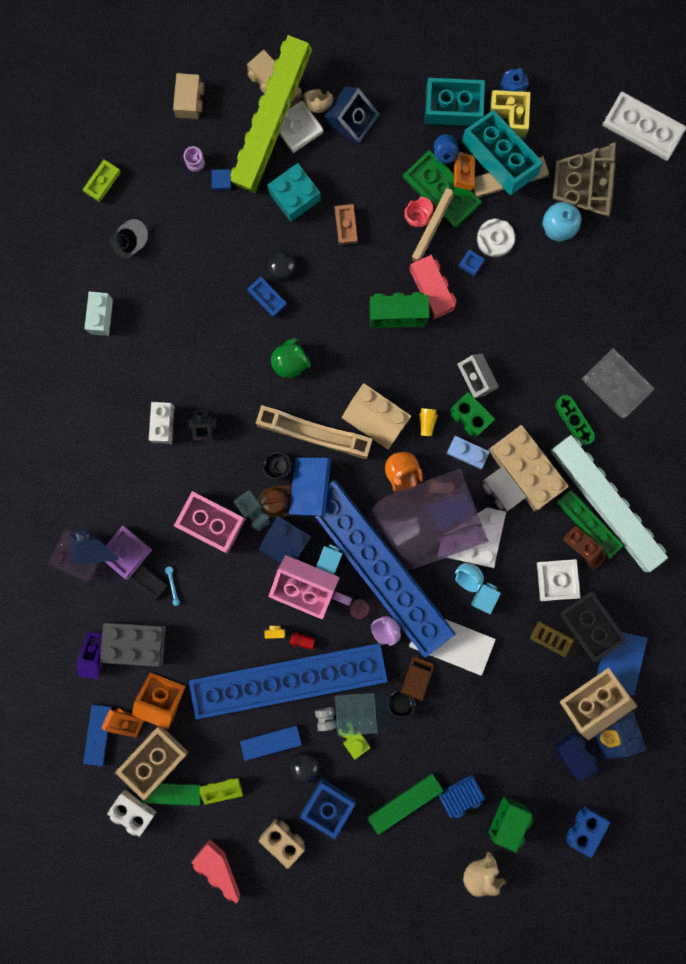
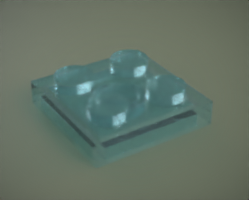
M374 693L334 696L337 736L377 733Z

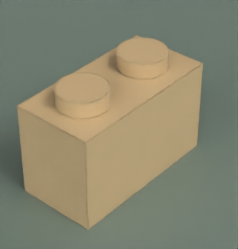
M176 74L173 106L176 118L198 119L199 112H202L200 95L204 93V83L201 82L199 75Z

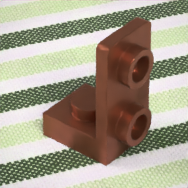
M574 526L563 537L565 543L585 558L592 570H595L607 558L604 548L577 526Z

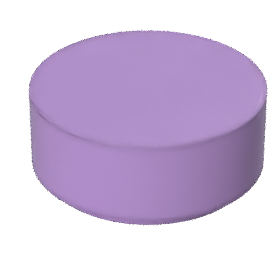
M336 591L332 596V599L346 605H350L352 600L350 597Z

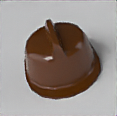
M285 485L263 490L257 499V507L261 514L268 518L290 516L289 508L292 486Z

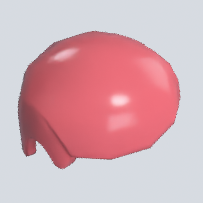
M420 197L417 201L411 200L405 209V219L411 226H426L433 216V204L430 199Z

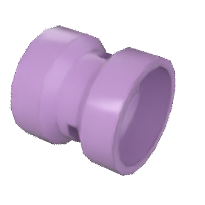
M189 147L185 150L184 159L187 167L193 172L202 170L205 160L201 150L197 147Z

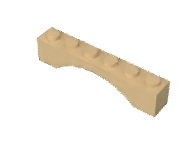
M261 405L256 421L258 427L366 460L372 443V438L322 426Z

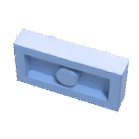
M454 436L446 454L478 469H482L489 451Z

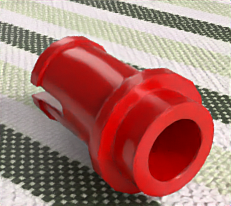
M292 632L289 644H293V647L296 645L312 650L315 638L300 635L298 632Z

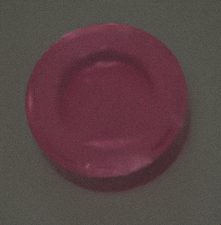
M357 599L351 603L350 612L353 617L362 619L368 615L369 606L366 601Z

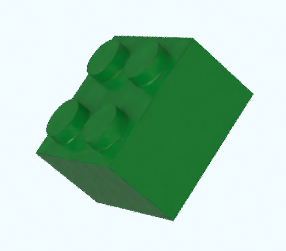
M503 796L489 830L493 842L517 852L518 847L521 848L524 843L525 836L523 835L526 828L529 829L533 821L532 814L525 805Z

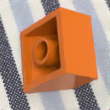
M149 673L134 702L132 716L169 729L186 686Z

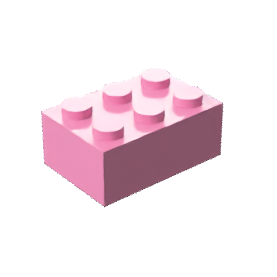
M192 491L174 526L225 553H229L246 519Z
M285 555L278 568L268 597L323 619L339 577Z

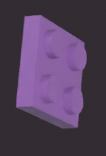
M122 525L106 545L118 556V560L106 563L124 579L128 580L152 549Z

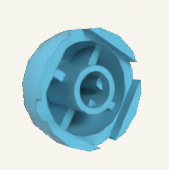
M559 202L552 205L543 217L542 225L546 235L552 240L559 242L573 238L580 229L581 214L577 207L568 202Z

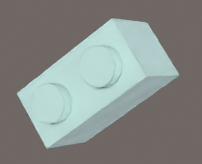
M89 292L85 330L89 334L109 336L113 299L108 293Z

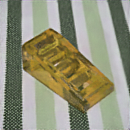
M540 622L537 623L530 637L531 640L563 657L567 656L574 642L573 639ZM543 628L545 632L540 640L537 637ZM548 633H553L548 643L544 642ZM557 635L560 638L556 643L555 647H553L551 645ZM563 639H565L567 642L561 651L559 647Z

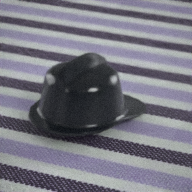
M137 219L126 221L111 233L109 237V250H113L122 258L131 257L146 244L148 238L146 226Z

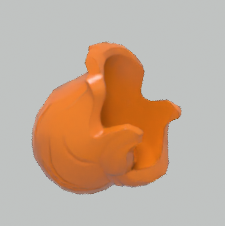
M397 452L392 454L386 461L385 472L393 486L394 492H404L413 489L418 483V477L420 482L423 481L422 470L417 459L411 453Z

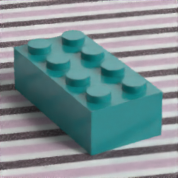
M494 110L464 131L462 144L510 196L539 175L543 162Z

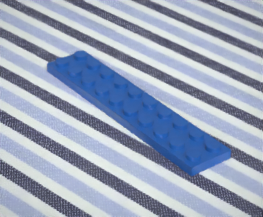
M336 480L332 481L328 485L325 517L315 516L424 658L455 636L456 633Z
M380 643L191 679L189 680L195 718L201 719L387 682L381 646Z

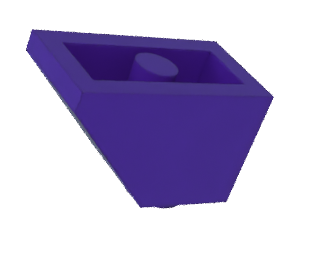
M87 632L77 659L78 677L98 679L103 663H100L101 633Z

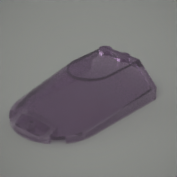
M461 468L383 498L374 505L367 516V521L406 570L421 567L489 542Z

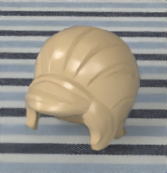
M489 852L486 854V858L474 861L468 865L464 872L463 881L465 887L474 896L481 897L486 894L496 896L499 894L500 887L506 883L504 879L495 878L499 871L494 857Z

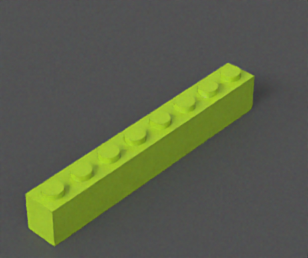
M289 35L281 45L279 59H276L274 62V72L272 77H269L267 80L266 92L259 100L260 107L252 118L253 125L251 130L246 133L245 145L239 151L237 165L232 169L230 181L235 185L254 193L312 52L309 43Z

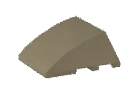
M616 142L601 149H593L592 152L583 155L577 154L556 161L553 199L568 202L574 206L609 217L613 200Z

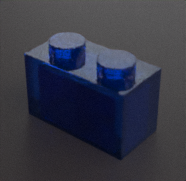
M571 733L553 745L573 777L580 783L598 770L595 764L598 761L591 752L587 753L584 748L586 743L581 736Z

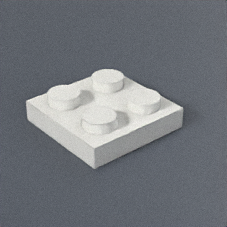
M300 101L288 109L279 134L292 153L323 134V129L305 103Z
M577 559L537 562L540 601L580 598Z

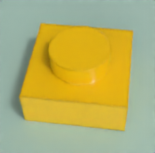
M281 625L269 626V629L265 630V638L286 637L285 629H281Z

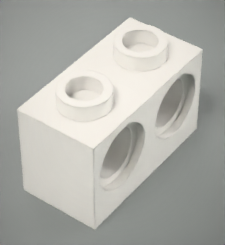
M151 402L149 441L152 443L172 444L174 406L171 403Z
M124 790L107 814L111 816L110 819L114 823H121L130 834L140 837L156 814V811L145 803H141L138 798ZM119 805L126 806L127 813H122L119 810ZM135 816H140L143 819V824L136 823Z

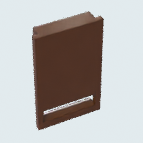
M413 657L400 693L423 701L434 665ZM413 661L430 667L431 671L412 665Z

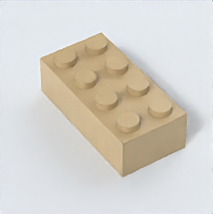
M522 425L488 449L500 467L503 466L525 494L526 498L524 499L533 511L540 509L569 487Z

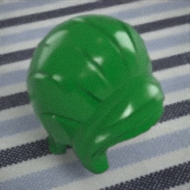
M297 338L288 340L272 353L271 365L274 371L281 377L293 378L307 367H311L309 357H306L303 349L298 345H293L299 341Z

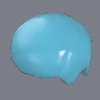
M464 563L455 571V574H457L455 580L464 589L470 592H477L482 586L484 576L481 570L474 564Z

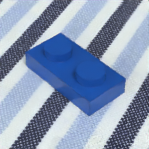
M262 277L258 278L247 289L273 318L287 306V303Z

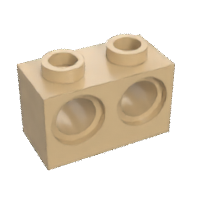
M275 819L260 836L259 842L288 869L304 852V841L299 835H293L289 831V826L281 820L279 822ZM278 831L281 834V838L274 839L271 833ZM287 845H293L296 848V851L293 853H289L286 851L285 847Z

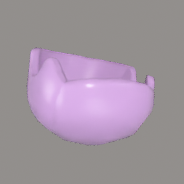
M383 616L373 621L371 625L372 633L381 645L388 644L391 646L397 643L401 637L400 626L391 617Z

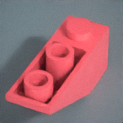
M209 840L192 861L193 867L199 874L207 876L212 886L215 888L219 887L229 901L233 900L237 903L240 893L225 852Z

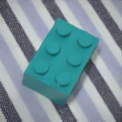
M428 78L425 124L471 126L480 120L484 113L485 80Z

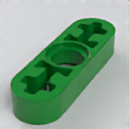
M563 395L558 398L555 407L572 435L581 442L582 446L592 443L595 434L572 397ZM562 400L564 402L568 401L569 404L567 405V408L569 409V411L574 409V412H571L569 415L566 416L565 413H567L568 410L566 407L562 408L560 406L562 404ZM573 415L578 416L580 419V423L577 426L570 423V417ZM582 425H584L585 428H583V429H581V430L583 431L584 434H586V433L589 434V437L587 438V439H588V442H587L586 439L582 440V439H581V437L583 436L582 432H581L580 430H579L578 432H576L575 429H578V428H580Z

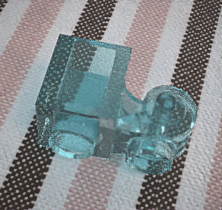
M250 490L233 501L245 518L250 517L251 526L259 532L266 525L270 524L269 516L267 513L261 512L260 508L262 506Z

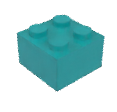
M298 163L267 185L269 194L290 222L321 201L319 190Z

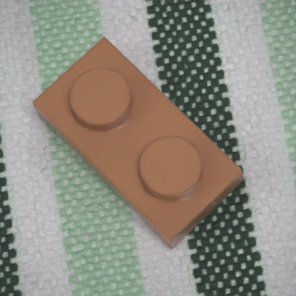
M354 205L335 206L339 245L357 243Z

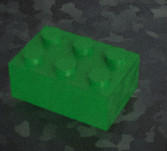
M415 292L412 295L394 293L393 296H385L382 293L374 294V296L370 297L369 304L370 328L426 327L429 320L428 295H424L422 292Z

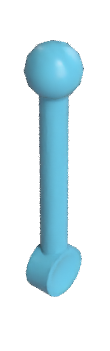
M166 567L165 572L169 576L174 598L173 605L178 606L180 600L177 599L173 581V568Z

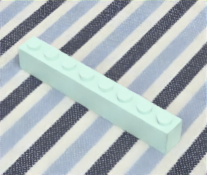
M570 435L551 449L550 453L644 572H651L668 558L665 555L666 550L661 544H657L654 541L653 533L648 528L645 529L643 527L641 518L636 513H632L628 508L630 505L626 499L621 498L617 494L618 490L615 485L606 480L604 471L594 465V459L588 452L585 453L583 451L581 442L576 437L573 438Z

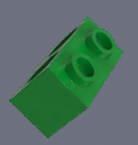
M469 392L450 409L452 418L458 423L461 421L465 426V431L470 436L474 435L477 437L495 420ZM466 405L469 408V413H461L459 406ZM473 419H480L482 427H475Z

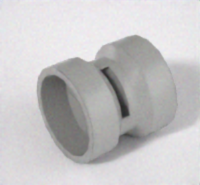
M334 707L315 710V715L319 721L317 724L318 731L337 728L333 717L335 714Z

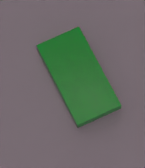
M430 150L403 174V178L422 197L430 199L435 210L446 188L453 191V198L443 218L454 229L482 203L471 190L454 186V173L444 163L439 162Z

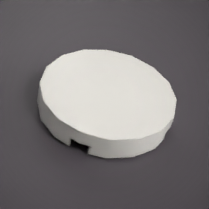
M499 219L486 221L481 226L477 235L479 248L483 253L491 257H500L508 253L515 240V233L511 225Z

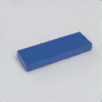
M92 704L83 764L104 765L109 732L102 729L109 710H112V706Z
M297 725L240 741L245 761L302 745Z

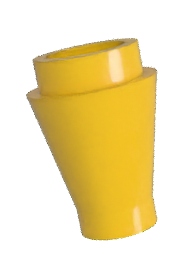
M421 408V413H419L421 435L432 436L438 416L436 410Z

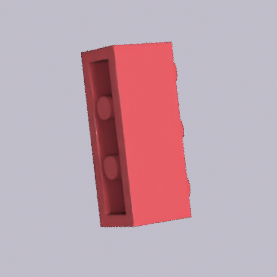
M432 255L412 263L410 265V272L419 291L424 293V295H428L429 312L432 318L436 319L453 311L456 299L453 293H449L447 289L448 282L445 276L442 277L439 272L440 265L438 261L434 260Z

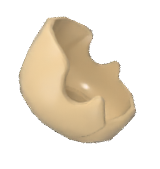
M320 89L311 90L304 94L307 108L314 113L327 111L334 101L333 95L329 91H327L326 95H323Z

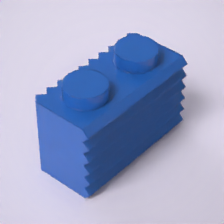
M473 775L464 778L438 794L450 818L454 816L455 818L461 817L466 813L465 810L470 807L473 809L477 808L485 800Z

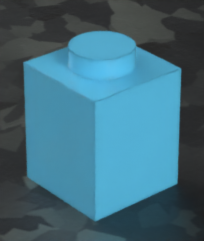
M330 544L328 548L324 546L316 568L334 575L342 553H339L340 548Z
M487 583L486 586L482 584L471 605L491 614L501 593L497 592V587L490 583Z

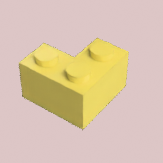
M493 90L489 101V113L494 110L502 119H507V125L520 138H525L529 129L530 92Z

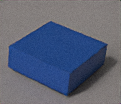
M212 170V190H231V170Z
M468 250L459 267L475 276L485 259Z

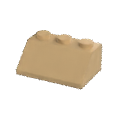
M363 383L342 418L389 450L411 416Z

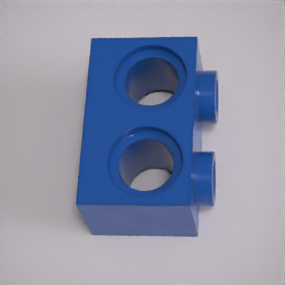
M584 806L583 810H580L576 816L574 827L569 829L566 841L574 849L592 858L610 822L605 817ZM590 818H595L594 824L587 826V821ZM580 836H586L583 843H577Z

